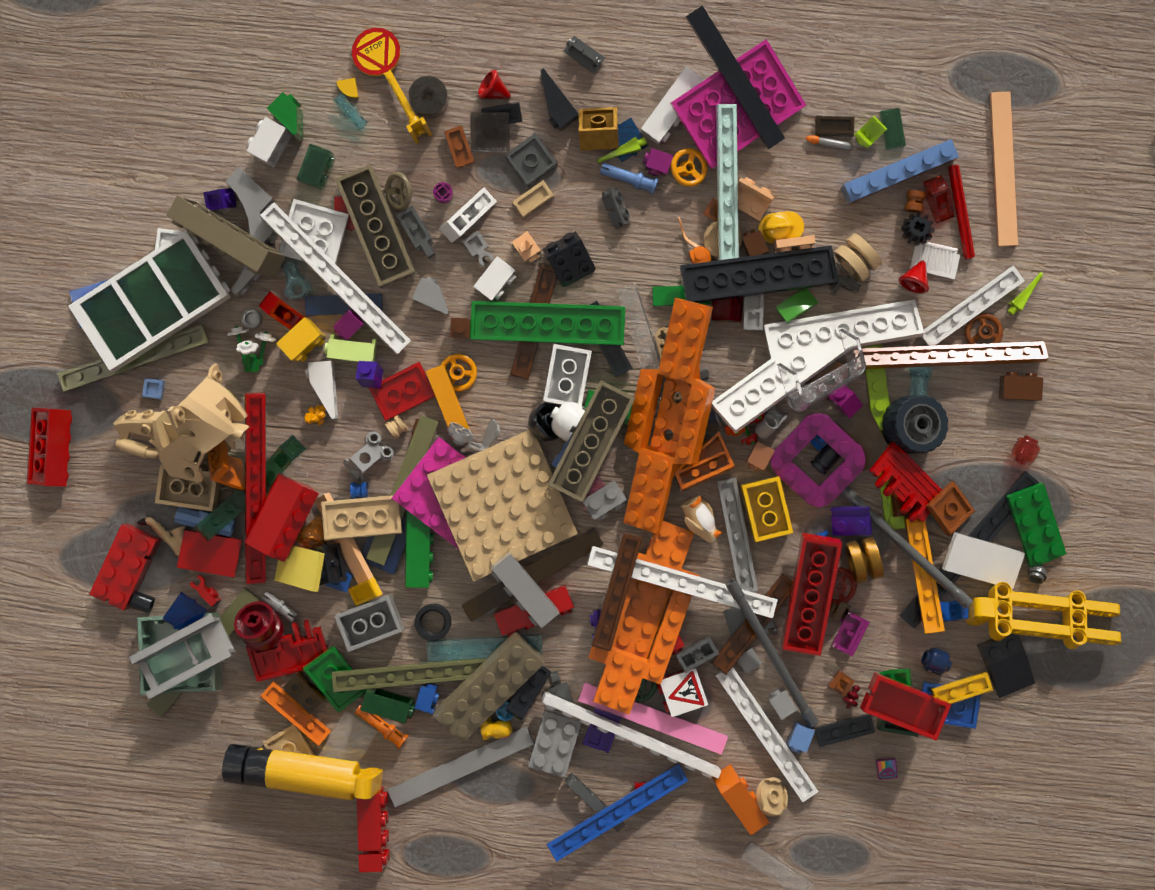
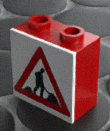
M696 667L686 673L683 669L663 677L661 685L657 684L660 695L664 694L666 699L663 702L666 713L670 712L672 717L708 705Z

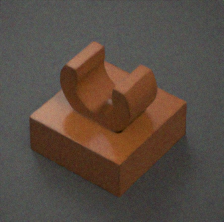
M838 670L828 686L845 697L855 681Z

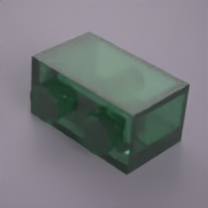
M309 144L296 180L321 190L322 186L325 187L327 184L329 168L332 169L334 165V154L329 150Z

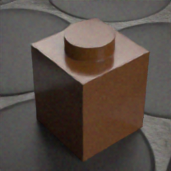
M752 229L744 233L745 237L741 238V242L747 256L762 255L769 252L760 230L755 232Z
M451 318L450 337L470 339L471 319Z

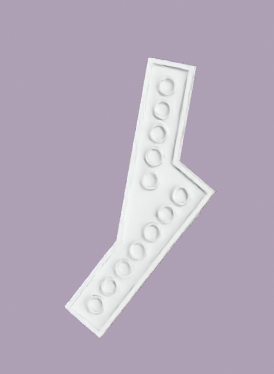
M915 299L796 319L788 324L784 321L764 325L763 329L770 360L713 400L711 407L734 433H737L852 348L923 337L924 330Z

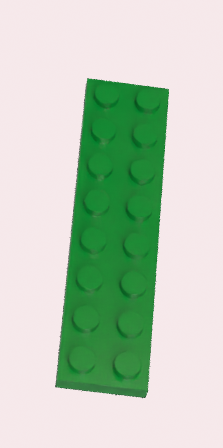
M472 301L470 339L624 345L626 307Z

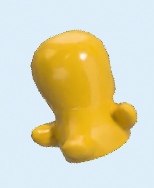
M491 716L480 726L483 740H487L490 737L495 739L508 738L512 733L510 721L497 720L492 722Z

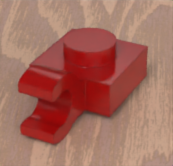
M197 575L196 577L200 580V584L196 585L194 582H191L190 586L197 590L198 594L211 607L215 606L221 600L218 597L219 593L214 588L205 586L206 580L204 576Z

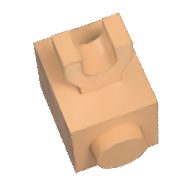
M528 231L512 242L525 263L528 261L532 263L540 257L538 254L541 253V250Z

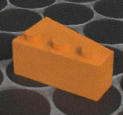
M718 431L702 446L698 464H682L678 467L674 476L682 492L735 469V465L720 432Z
M731 764L721 770L719 778L712 777L721 795L750 835H753L770 823L766 817L767 815L760 810L757 804L756 794L753 790L750 792L747 789L749 787L744 777H739Z

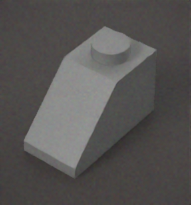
M428 276L426 279L421 277L412 299L445 315H449L450 311L441 287L437 285L438 281Z

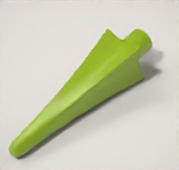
M634 137L616 150L598 158L597 162L601 163L618 156L642 151L641 147L646 145L647 141L645 137L641 139Z
M1042 272L1008 304L1011 306L1007 311L1010 315L1014 316L1016 312L1019 313L1020 310H1023L1032 291L1042 278Z

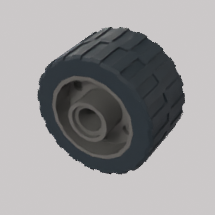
M927 395L901 397L898 400H894L887 407L883 415V435L887 443L895 442L907 454L928 453L939 447L946 438V433L948 432L947 413L940 402H937L933 397H928Z

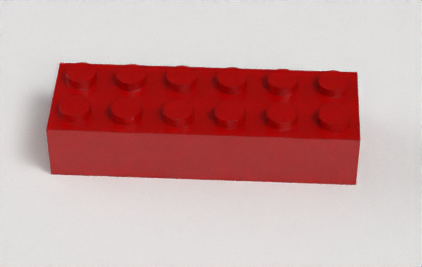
M808 533L801 534L781 640L783 650L821 656L842 548L840 539Z

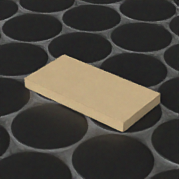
M393 495L321 502L324 540L402 533L400 504L391 498Z

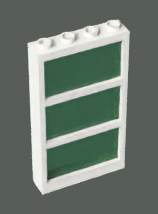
M186 231L182 232L68 305L110 371H118L231 298L228 293L231 291L225 281L221 282L219 279L220 272L215 265L211 266L208 262L210 257L204 249L201 250L197 245L200 243L197 237L190 235Z

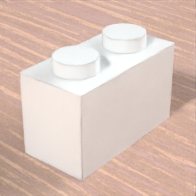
M497 256L473 287L492 302L495 299L498 301L504 294L503 288L506 284L510 286L515 280L516 276L514 274L516 271Z

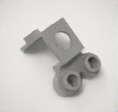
M491 419L488 424L482 444L472 442L473 434L469 429L453 422L448 427V435L453 437L454 443L458 445L465 444L467 448L477 451L491 447V444L500 434L499 425L494 419Z
M374 431L366 435L364 439L366 445L349 460L346 458L343 461L344 466L349 470V475L354 480L362 482L364 471L378 460L388 462L394 456V451L390 446L385 445L381 447L379 445L381 437ZM375 436L377 441H372L370 437ZM388 450L390 455H385L383 451ZM362 453H367L370 456V462L367 464L362 463L359 460V456Z

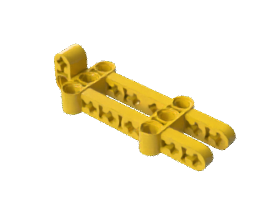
M999 582L989 590L988 598H973V602L968 606L969 618L966 619V624L979 626L988 622L989 635L996 641H1000L1010 634L1061 639L1069 649H1076L1086 642L1104 645L1121 644L1120 632L1087 628V615L1120 616V605L1086 600L1084 593L1078 590L1071 592L1066 597L1014 592L1008 583ZM997 589L1002 592L1003 596L998 593ZM1012 606L1062 612L1063 625L1012 619ZM997 608L1002 610L1003 615L998 612ZM998 627L1002 628L1003 633L999 632ZM1073 635L1077 638L1078 642L1073 639Z

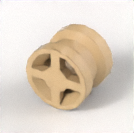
M398 415L394 417L392 422L385 424L395 439H398L401 433L409 430Z

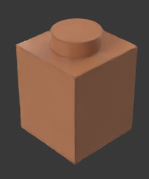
M757 441L745 462L749 463L748 467L756 472L759 469L764 471L775 450Z

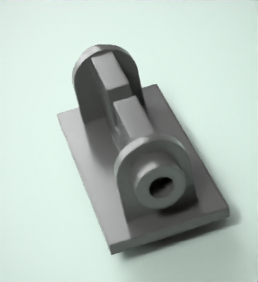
M576 36L569 39L566 48L563 50L564 53L592 73L596 72L605 57Z
M609 188L608 191L603 192V197L601 198L606 210L611 208L614 210L608 213L612 226L618 229L623 225L631 224L629 211L622 203L623 196L617 188Z

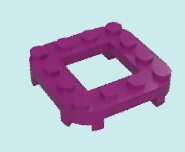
M814 413L805 416L796 428L775 447L771 457V466L775 474L780 476L803 500L812 506L820 508L830 504L862 472L866 460L862 446L856 443L831 420L830 416ZM817 434L845 459L821 485H817L792 462L794 457Z

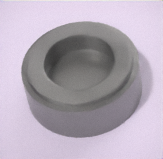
M248 309L242 314V323L247 328H257L262 322L261 314L254 309Z

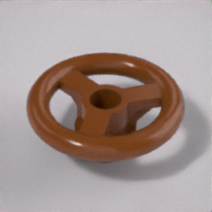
M979 313L968 321L965 327V338L968 344H977L975 342L981 338H991L994 340L992 343H1000L1003 337L1002 324L992 314ZM986 319L991 320L996 325L997 334L994 333L992 325L986 324ZM979 320L980 327L978 328V333L971 337V327ZM984 328L987 330V335L982 333Z

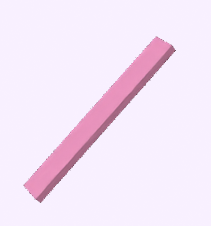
M584 683L578 701L722 755L728 739L727 735L677 716L672 717L669 713L634 701L630 715L593 702L597 686Z

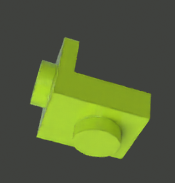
M873 116L854 136L859 145L869 148L887 128Z

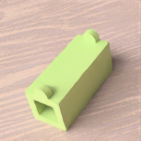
M330 334L329 342L325 343L324 353L327 354L329 359L375 362L377 339L373 338L371 344L335 339V334Z

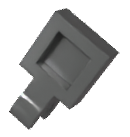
M558 670L551 672L550 676L554 686L549 687L550 694L568 702L573 701L567 681L561 683Z

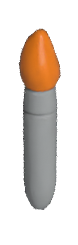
M816 135L806 137V140L812 144L844 150L852 148L851 144L844 141L818 137Z

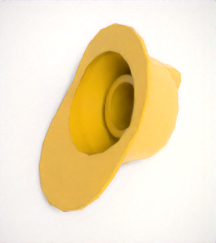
M795 212L771 213L761 219L758 231H761L765 242L774 244L776 240L800 237L804 231V222L799 214Z

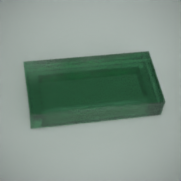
M900 108L880 111L881 123L887 128L883 133L886 150L905 147L906 142Z

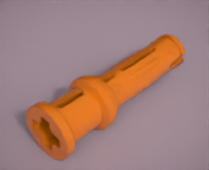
M361 703L355 714L382 733L384 739L390 740L399 750L409 735H404L396 729L394 724H388L377 715L360 711Z

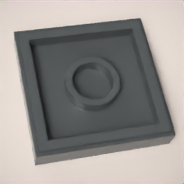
M536 133L505 155V158L527 187L558 165Z

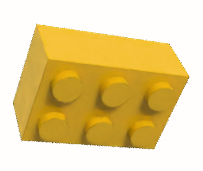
M780 476L740 485L753 541L758 542L793 533Z

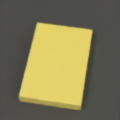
M293 545L285 562L278 560L274 581L318 592L325 553Z

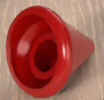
M496 70L488 72L480 84L478 98L510 99L511 94L499 77Z
M923 260L918 262L904 275L898 278L899 284L914 293H927L929 285L926 262Z

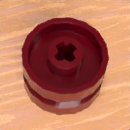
M262 601L251 602L239 610L234 620L235 632L250 649L255 651H265L272 648L283 635L284 626L282 620L267 603Z

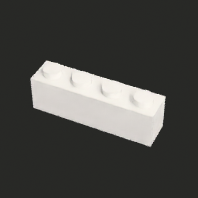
M686 66L642 126L640 132L657 145H660L661 142L665 143L671 135L670 129L673 126L677 127L681 122L670 102L705 79Z

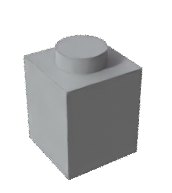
M784 687L782 689L776 688L769 693L771 696L767 698L781 720L798 710Z

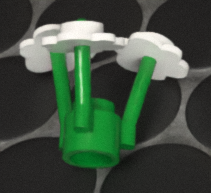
M242 326L231 328L232 332L227 333V336H237L238 344L236 351L241 353L244 371H259V365H263L266 342H274L276 338L271 337L272 334L267 331H262L254 336L262 340L259 358H257L256 354H250V352H256L259 345L251 341L242 342L240 333L247 332L249 329H243Z

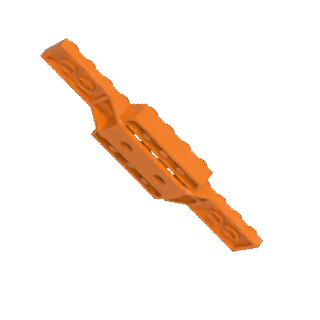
M675 298L659 369L640 370L634 396L635 400L632 405L624 444L639 453L623 523L655 534H659L661 531L672 480L679 465L698 464L716 389L700 379V361L713 307L680 298ZM665 377L666 381L664 383L662 398L659 403L660 407L657 419L655 421L653 437L651 439V445L648 446L652 425L655 417V412L658 404V399L661 391V386L663 378ZM676 392H680L682 395L680 403H676L673 399ZM668 429L673 432V438L670 441L665 438V432Z

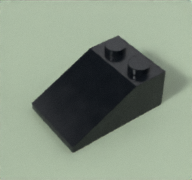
M1010 634L1000 641L989 639L977 644L999 698L1035 684L1025 649L1018 634Z

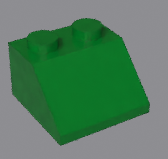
M282 92L267 109L302 142L303 112L299 109L302 105L291 94L287 96Z

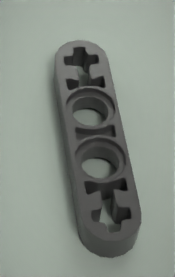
M573 773L565 779V782L593 810L599 812L607 807ZM622 821L612 828L619 832L625 823Z

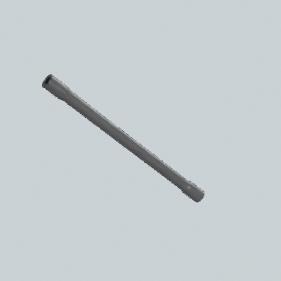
M848 486L840 493L844 499L854 506H868ZM870 508L871 522L949 592L963 608L966 609L973 602L966 593L956 587Z
M736 579L729 580L725 584L733 599L736 600L797 704L802 717L809 728L816 726L819 721L806 703L750 607Z

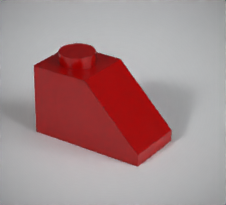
M271 291L268 292L259 304V307L290 330L305 317Z

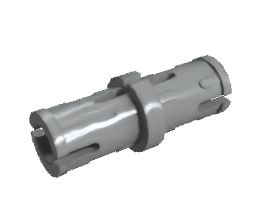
M267 591L264 595L270 600L262 596L260 601L267 603L276 614L279 613L289 623H292L294 619L288 614L296 618L298 613L285 605V601H280Z

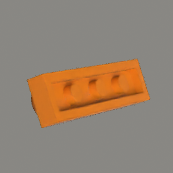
M272 682L261 694L260 697L317 746L331 732L329 728L312 714H309L275 682Z

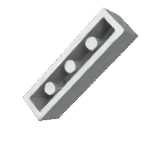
M510 552L491 566L493 570L492 576L497 582L501 580L504 583V590L510 597L515 596L518 600L516 604L522 611L526 610L530 614L528 618L535 626L539 625L543 628L560 614L558 608Z

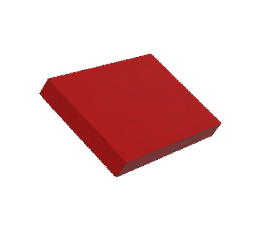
M420 362L382 380L380 388H369L385 422L436 397Z
M184 529L177 568L235 577L242 539Z

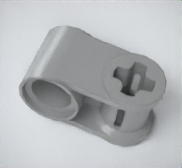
M775 405L772 406L756 425V434L763 439L769 438L786 419L788 414H783Z

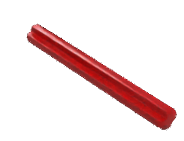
M951 165L948 167L963 256L964 259H971L975 257L960 167L959 165Z

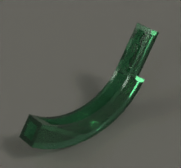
M294 435L281 444L266 461V490L273 485L278 473L283 475L306 450ZM237 489L195 526V529L207 542L245 511V489L243 491Z

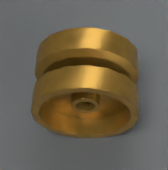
M873 537L862 539L861 548L856 541L845 543L848 566L856 584L867 582L868 574L873 580L884 577L880 553Z

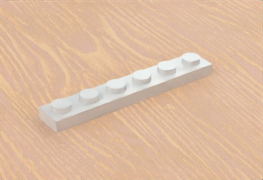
M1014 265L923 329L924 335L921 338L927 346H935L1023 283L1024 279Z

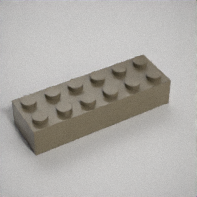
M370 164L336 178V183L378 286L384 288L417 274L373 166Z
M177 195L166 215L172 219V224L188 229L187 233L194 237L199 236L202 238L203 243L211 247H217L219 253L233 257L232 261L239 265L244 264L248 266L247 270L256 275L275 277L286 257L196 201Z
M600 380L548 483L549 486L583 503L635 397Z
M515 631L435 709V719L463 743L544 665L543 655Z

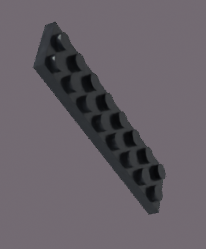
M832 245L680 265L685 300L695 303L835 285L839 282Z

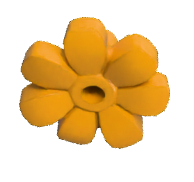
M316 405L315 409L311 406L307 409L309 413H306L304 416L307 424L317 422L318 425L324 423L325 420L323 418L326 416L324 405Z

